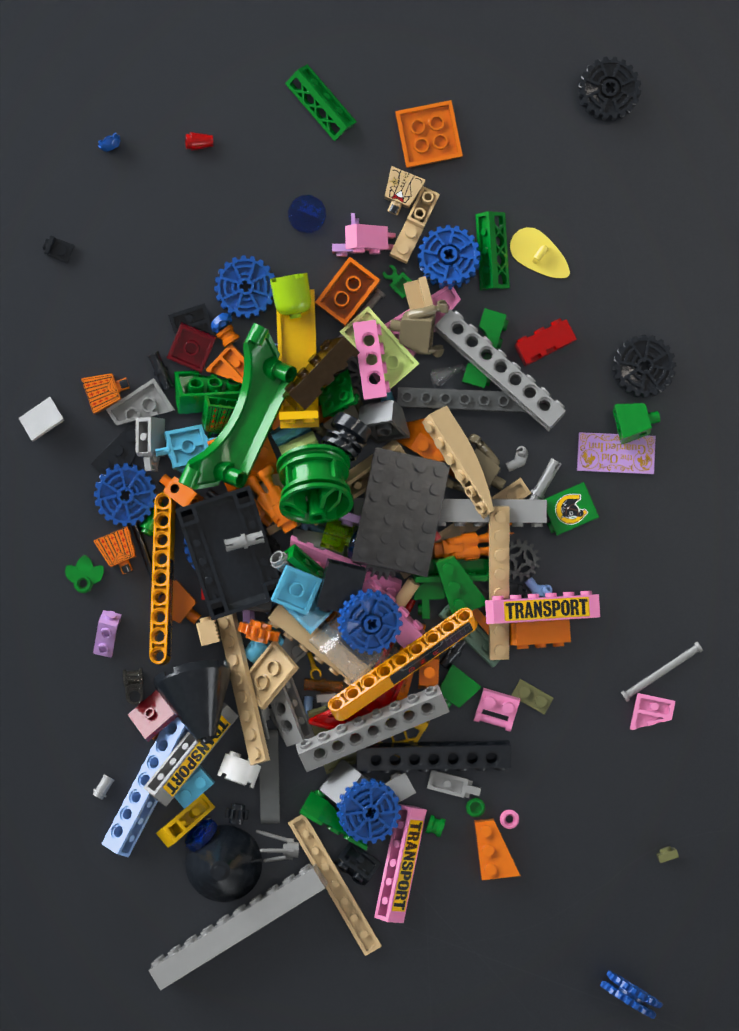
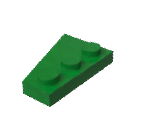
M453 555L435 561L451 614L462 608L474 610L485 606L486 599Z

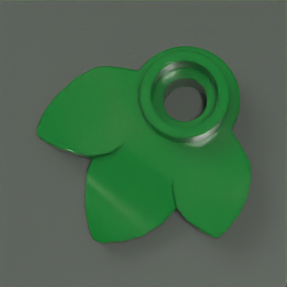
M83 555L78 560L76 567L72 565L66 566L65 574L67 579L74 583V588L78 592L87 593L92 589L93 584L101 581L104 567L102 565L93 567L90 558L87 555ZM82 580L87 582L86 587H81L80 582Z

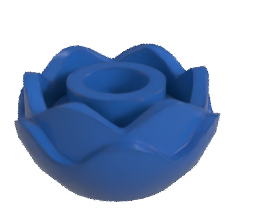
M115 132L112 136H106L104 140L98 141V147L105 152L113 150L120 145V135Z
M227 313L218 315L211 322L212 331L218 333L221 329L227 327V324L232 322V316Z

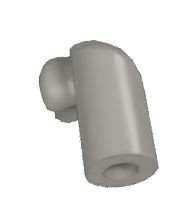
M519 446L516 449L514 460L505 463L509 472L526 464L528 450L524 446Z

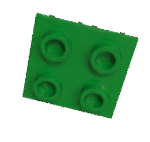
M349 370L335 376L331 384L321 388L323 392L319 395L323 418L327 416L333 417L337 412H343L344 408L348 409L349 405L358 404L360 396L358 393L354 394Z

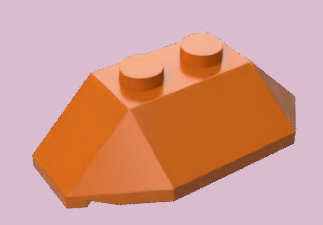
M425 418L407 422L410 438L399 439L397 442L422 458L446 463L442 453L435 446L430 434L424 428L422 421ZM450 468L448 475L455 478V474Z

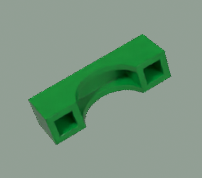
M485 308L479 329L493 343L492 346L495 349H500L503 342L500 335L502 331H506L509 320H505L506 314ZM486 353L483 357L485 360L492 358L489 353ZM468 363L462 383L483 390L485 385L489 386L491 380L472 363Z

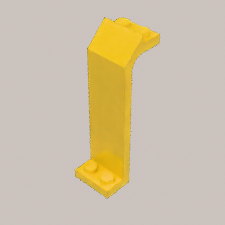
M310 289L311 306L306 312L301 313V317L290 319L289 315H282L276 310L278 351L280 353L278 360L294 366L297 373L303 367L306 368L309 364V358L317 353L314 289ZM318 397L305 411H296L284 400L279 412L280 429L319 427Z

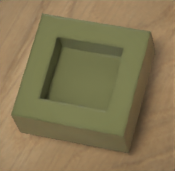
M671 846L660 849V853L656 854L660 863L679 857L675 848L671 849Z

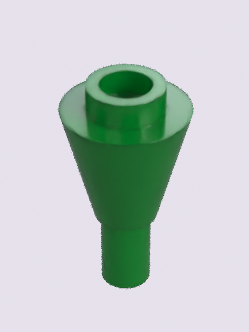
M154 509L139 526L142 529L141 533L150 537L154 532Z

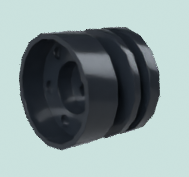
M337 412L331 422L334 430L328 429L326 431L327 436L322 438L321 443L342 449L347 453L350 461H356L359 456L358 453L362 451V447L358 443L366 444L372 430L359 419L346 413Z

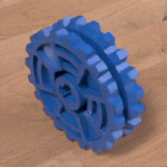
M446 225L444 229L439 226L437 231H429V237H424L422 239L423 245H419L418 263L420 271L424 273L423 276H426V279H430V284L433 286L439 284L441 289L447 286L448 290H451L453 286L460 288L462 283L468 284L470 282L469 278H474L476 270H479L480 267L479 244L474 241L475 237L473 235L469 236L466 229L461 231L459 226L451 228L450 225Z
M242 255L239 260L234 257L231 263L225 262V268H220L218 271L220 276L215 278V283L218 285L214 287V291L219 293L216 298L218 301H222L221 307L223 310L227 308L228 314L232 315L235 313L237 318L245 316L246 319H250L251 315L259 317V312L261 311L265 313L267 311L266 307L273 304L271 300L273 293L270 279L275 278L274 273H269L271 268L268 265L264 266V261L261 259L255 261L254 256L246 259V256ZM243 283L251 286V289L248 288V292L240 289L241 285L244 286Z
M124 463L121 467L119 464H115L114 469L107 468L106 474L99 476L101 481L95 484V487L98 488L97 491H94V497H97L95 505L100 506L98 512L100 515L105 514V520H113L114 525L122 523V526H127V523H131L132 526L136 525V521H144V515L149 516L151 514L150 507H154L153 499L156 498L157 494L153 492L156 489L155 484L150 483L152 477L150 475L146 476V471L143 468L138 470V466L135 464L132 467H129L128 463ZM122 490H125V492H127L128 490L130 492L128 494V499H125V497L122 499L120 497L122 495Z
M367 589V592L364 593L360 590L358 595L352 594L349 601L345 600L343 602L344 608L339 609L341 617L337 618L340 626L337 628L342 634V639L353 650L357 649L361 654L366 651L368 655H372L373 651L381 653L382 648L388 649L391 642L395 643L397 641L395 636L400 635L399 627L403 626V622L399 620L402 617V613L398 611L399 606L386 593L382 594L380 590L373 592L372 589Z
M365 778L361 779V783L355 781L351 788L347 786L345 788L346 793L340 795L341 802L337 803V808L340 811L336 812L337 817L340 819L339 824L349 837H353L357 842L362 840L364 844H367L368 841L374 844L377 842V839L383 841L387 834L391 836L393 834L392 829L398 827L396 821L401 819L398 811L402 810L401 805L398 804L399 798L395 795L394 791L385 785L384 782H377L373 778L370 781H367ZM368 808H371V809H370V812H371L370 814H367V813H368V811H367Z
M610 970L607 972V977L619 987L608 981H602L600 984L602 988L652 1019L656 1017L655 1011L644 1004V1002L655 1008H661L662 1002Z

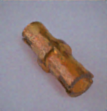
M305 678L304 690L321 691V693H340L343 691V681L326 680V678H322V680Z

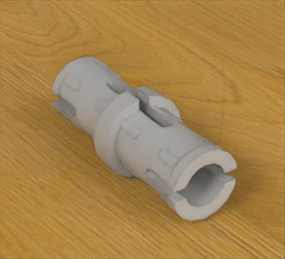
M262 531L248 535L243 533L239 537L224 539L225 545H228L226 546V551L243 547L247 549L248 546L265 543Z

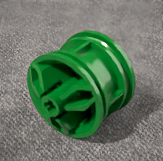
M308 444L292 448L279 457L276 464L280 482L285 486L281 491V499L279 501V509L283 516L298 523L320 524L337 520L351 511L354 500L351 489L345 482L349 476L350 458L345 451L327 444Z

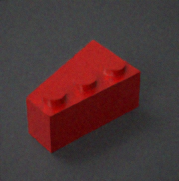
M559 318L550 323L551 327L546 329L541 327L534 331V335L530 337L526 335L516 340L517 343L514 347L524 367L577 340L567 319L562 321Z

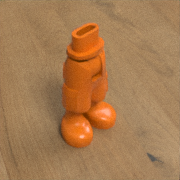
M268 466L257 473L260 480L267 487L268 493H265L255 475L247 479L243 487L250 485L251 490L258 496L257 504L275 524H278V528L281 527L286 534L298 525L280 512L279 501L281 499L282 487L280 485L275 486L272 480L274 468Z
M489 527L487 532L482 535H478L474 531L434 543V558H446L453 555L456 560L472 561L478 560L482 555L489 556V546H477L480 543H489Z

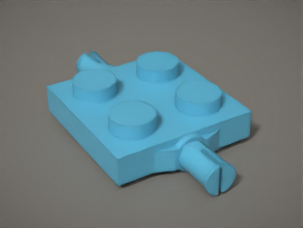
M202 424L165 431L166 447L155 449L156 457L168 455L171 459L173 470L185 468L191 458L208 447V441L217 437L208 439Z

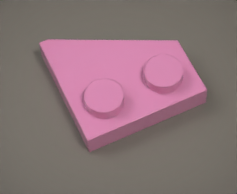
M637 693L630 729L635 730L672 720L676 701Z

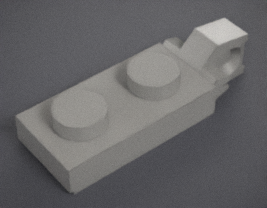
M431 769L427 789L461 798H469L470 794L480 796L481 788L473 786V781L467 778Z

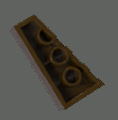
M344 336L325 340L320 346L321 350L309 358V364L306 368L303 367L298 371L295 381H291L284 388L285 392L282 397L296 411H305L323 392L321 388L327 387L334 381L333 375L344 370L349 365L346 361L360 353Z

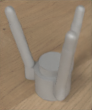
M258 707L266 739L270 738L266 723L267 720H270L269 716L283 738L272 708L261 709Z
M256 830L258 834L287 842V844H283V849H260V852L283 853L284 855L264 859V863L298 858L299 842H294L293 838H285L269 832Z

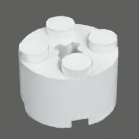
M230 751L229 754L225 753L217 776L221 777L222 774H225L224 779L243 786L249 783V788H254L261 766H250L249 758L244 760L240 758L241 754L233 751Z

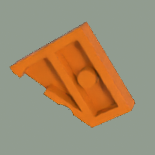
M230 343L205 370L242 383L244 355L234 344Z

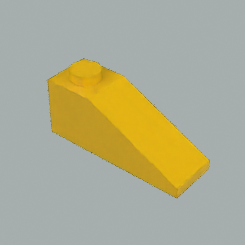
M203 793L164 825L156 834L169 848L209 814L215 806Z

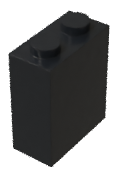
M327 558L322 582L316 598V606L319 607V610L324 612L332 610L341 615L339 609L344 608L343 602L345 600L349 601L350 595L354 594L356 596L358 591L362 590L367 573L365 567Z

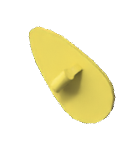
M526 227L518 230L513 235L510 242V251L517 262L548 277L567 278L569 276L570 270L564 256L541 231Z

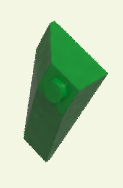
M198 371L174 372L175 398L179 414L203 412L205 395L233 399L239 398L242 383L228 378H217L216 374H211L210 376L199 375L200 372Z
M318 789L316 791L311 790L299 813L321 826L323 824L327 825L326 827L331 832L338 835L342 834L346 840L367 850L368 844L362 843V840L355 841L340 826V819L336 814L338 810L325 798L326 795Z

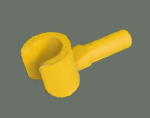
M308 652L311 678L314 679L313 671H318L321 677V670L316 666L312 652Z

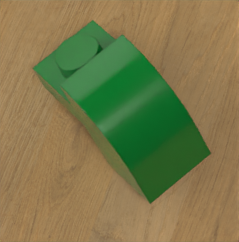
M424 582L415 592L414 600H421V604H418V615H422V619H430L429 600L445 599V592L441 582Z

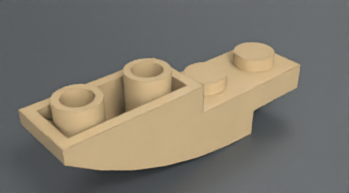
M424 186L422 187L390 252V257L407 264L440 196L439 193Z

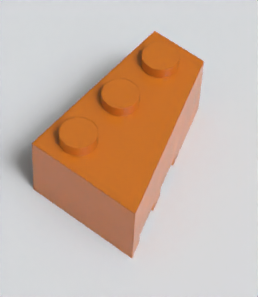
M570 619L509 623V645H517V649H528V645L535 644V648H544L549 643H553V647L564 646V642H571Z
M494 819L474 820L481 879L490 880L520 876Z

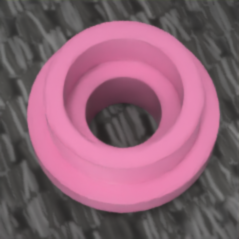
M505 810L500 815V823L507 829L515 828L519 823V816L514 810ZM509 815L513 817V821L510 823L506 821V817Z

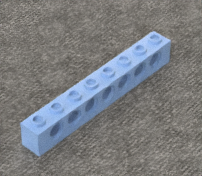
M178 717L159 732L128 795L105 835L102 845L118 855L129 858L158 802L143 787L188 732V729Z

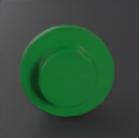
M479 798L470 799L466 804L467 813L472 817L481 816L485 811L484 802Z

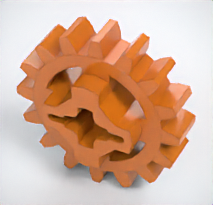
M250 619V623L242 621L239 623L238 631L246 634L245 638L264 644H268V640L278 642L280 632L272 629L273 625L266 622Z

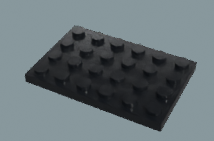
M375 447L351 561L427 577L450 465L436 460Z

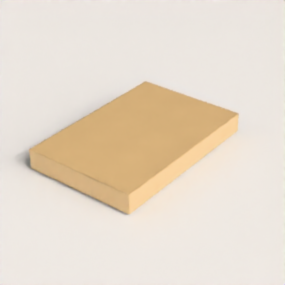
M276 641L270 643L249 669L257 705L261 709L268 707L299 669L297 664Z

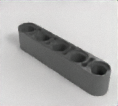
M268 729L270 738L266 739L265 736L270 760L259 764L261 766L260 818L261 824H280L278 729Z

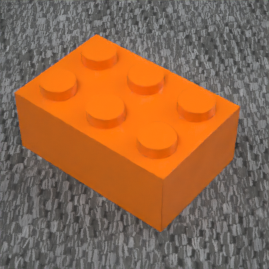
M349 257L315 301V305L345 327L379 285L380 279Z

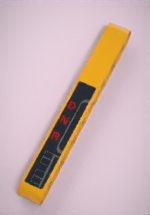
M165 493L158 494L154 502L149 650L150 660L162 666L168 664L171 659L176 501ZM168 498L169 504L166 507H162L163 499ZM164 517H168L167 525L162 526L161 520ZM167 536V543L165 545H161V538ZM166 555L167 561L161 565L160 558ZM165 574L166 581L160 584L159 577ZM165 593V601L163 603H159V596ZM164 612L165 619L159 622L158 615ZM163 632L165 637L161 642H158L157 635ZM163 651L164 658L158 661L156 656L158 652Z
M469 608L458 610L332 697L328 702V707L334 718L338 721L346 720L477 628L478 623L472 610Z

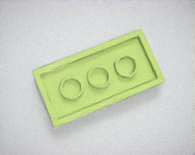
M368 306L339 332L356 348L353 323L376 319V324H380L382 335L378 336L379 343H383L385 353L381 355L382 362H386L387 367L384 379L389 381V387L392 389L418 366L419 362L399 343L395 335ZM366 336L363 342L365 345L371 346L375 340L372 336ZM369 355L366 358V362L369 365L376 364L378 360L375 355Z

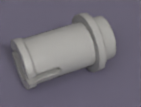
M104 774L97 788L93 789V795L103 800L104 797H107L106 793L115 780Z

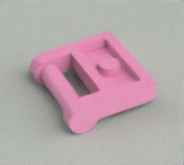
M483 688L474 721L489 723L511 732L520 698ZM483 709L508 716V720L482 714Z

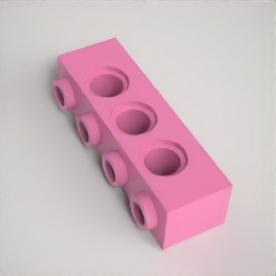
M376 319L353 323L356 349L360 352L357 356L364 401L386 398L387 393L390 392L389 381L384 379V374L387 373L386 362H382L381 355L385 354L383 343H379L378 336L382 335L381 326L376 324ZM372 336L375 342L373 345L367 346L363 342L364 338ZM369 355H375L378 360L376 364L369 365L366 362V358ZM372 374L380 376L378 384L370 383L369 377Z

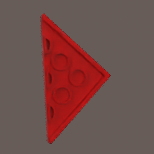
M404 680L344 721L336 720L329 709L309 718L308 722L310 725L331 730L339 724H345L356 717L369 714L375 709L388 706L396 701Z

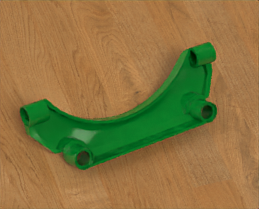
M253 323L243 344L244 375L234 411L218 437L204 451L187 462L178 481L179 483L195 490L218 486L221 481L237 488H242L246 484L253 465L285 400L282 397L285 392L284 388L291 381L295 380L297 374L294 366L278 360L280 353L271 335L268 333V329Z

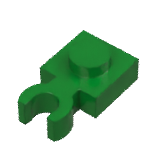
M390 265L389 267L392 269L393 274L387 275L383 272L382 275L385 279L393 281L389 286L404 299L406 293L403 284L412 280L404 272L398 275L396 268Z

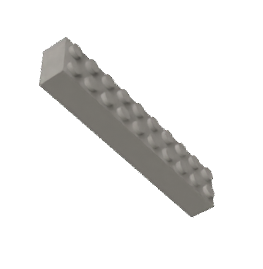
M309 863L300 869L298 875L295 876L294 873L289 875L280 886L275 884L267 889L268 891H266L264 896L259 894L252 898L248 906L243 904L236 908L232 916L227 914L220 918L216 926H213V924L207 926L200 933L201 935L197 937L194 934L184 942L182 947L180 944L173 947L166 957L164 954L157 957L151 963L152 967L148 971L159 989L166 988L325 889L328 882L317 864L315 863L311 866Z

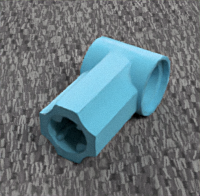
M278 427L270 433L277 446H281L294 438L310 432L311 428L280 429Z

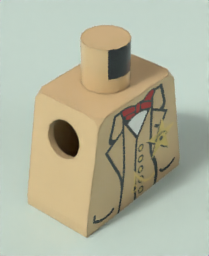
M392 166L385 192V199L391 201L388 212L398 216L402 206L409 209L424 186L425 179Z

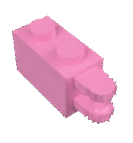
M365 224L345 226L346 249L353 250V253L369 251V254H380V251L392 250L394 246L393 244H388V239L396 238V233H389L388 226Z

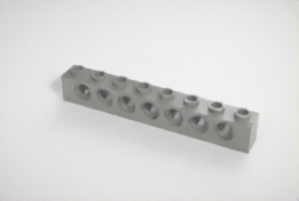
M450 309L437 322L434 331L547 431H550L566 412L564 405L558 400L554 401L544 387H538L533 377L520 371L521 367L515 362L511 363L502 350H496L492 346L493 343L486 336H480L474 325H468L463 321L464 318L459 312H453ZM459 327L463 330V333L457 335L453 332V329ZM474 340L477 342V346L470 347L467 345V342ZM487 352L492 358L485 360L481 355ZM502 365L506 368V371L500 373L496 370V366ZM518 378L520 380V384L513 385L511 384L510 379ZM530 390L534 392L535 396L527 398L524 393ZM546 403L549 406V410L542 411L539 405Z
M437 684L429 686L416 694H410L402 700L394 701L388 706L375 709L369 714L356 717L350 722L339 724L335 728L323 731L312 738L304 739L295 745L306 772H309L450 711Z

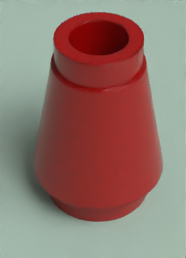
M194 132L185 134L186 150L191 149V151L213 147V135Z

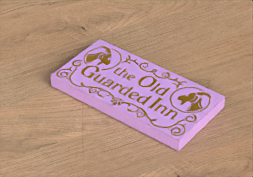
M579 432L577 471L654 474L656 436L647 435L621 445L618 434Z

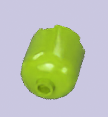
M308 273L270 279L275 307L280 314L289 315L290 319L299 318L301 313L306 312L310 308L311 296Z

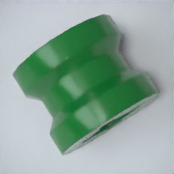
M430 815L425 833H433L436 837L440 838L446 819H437L434 815Z

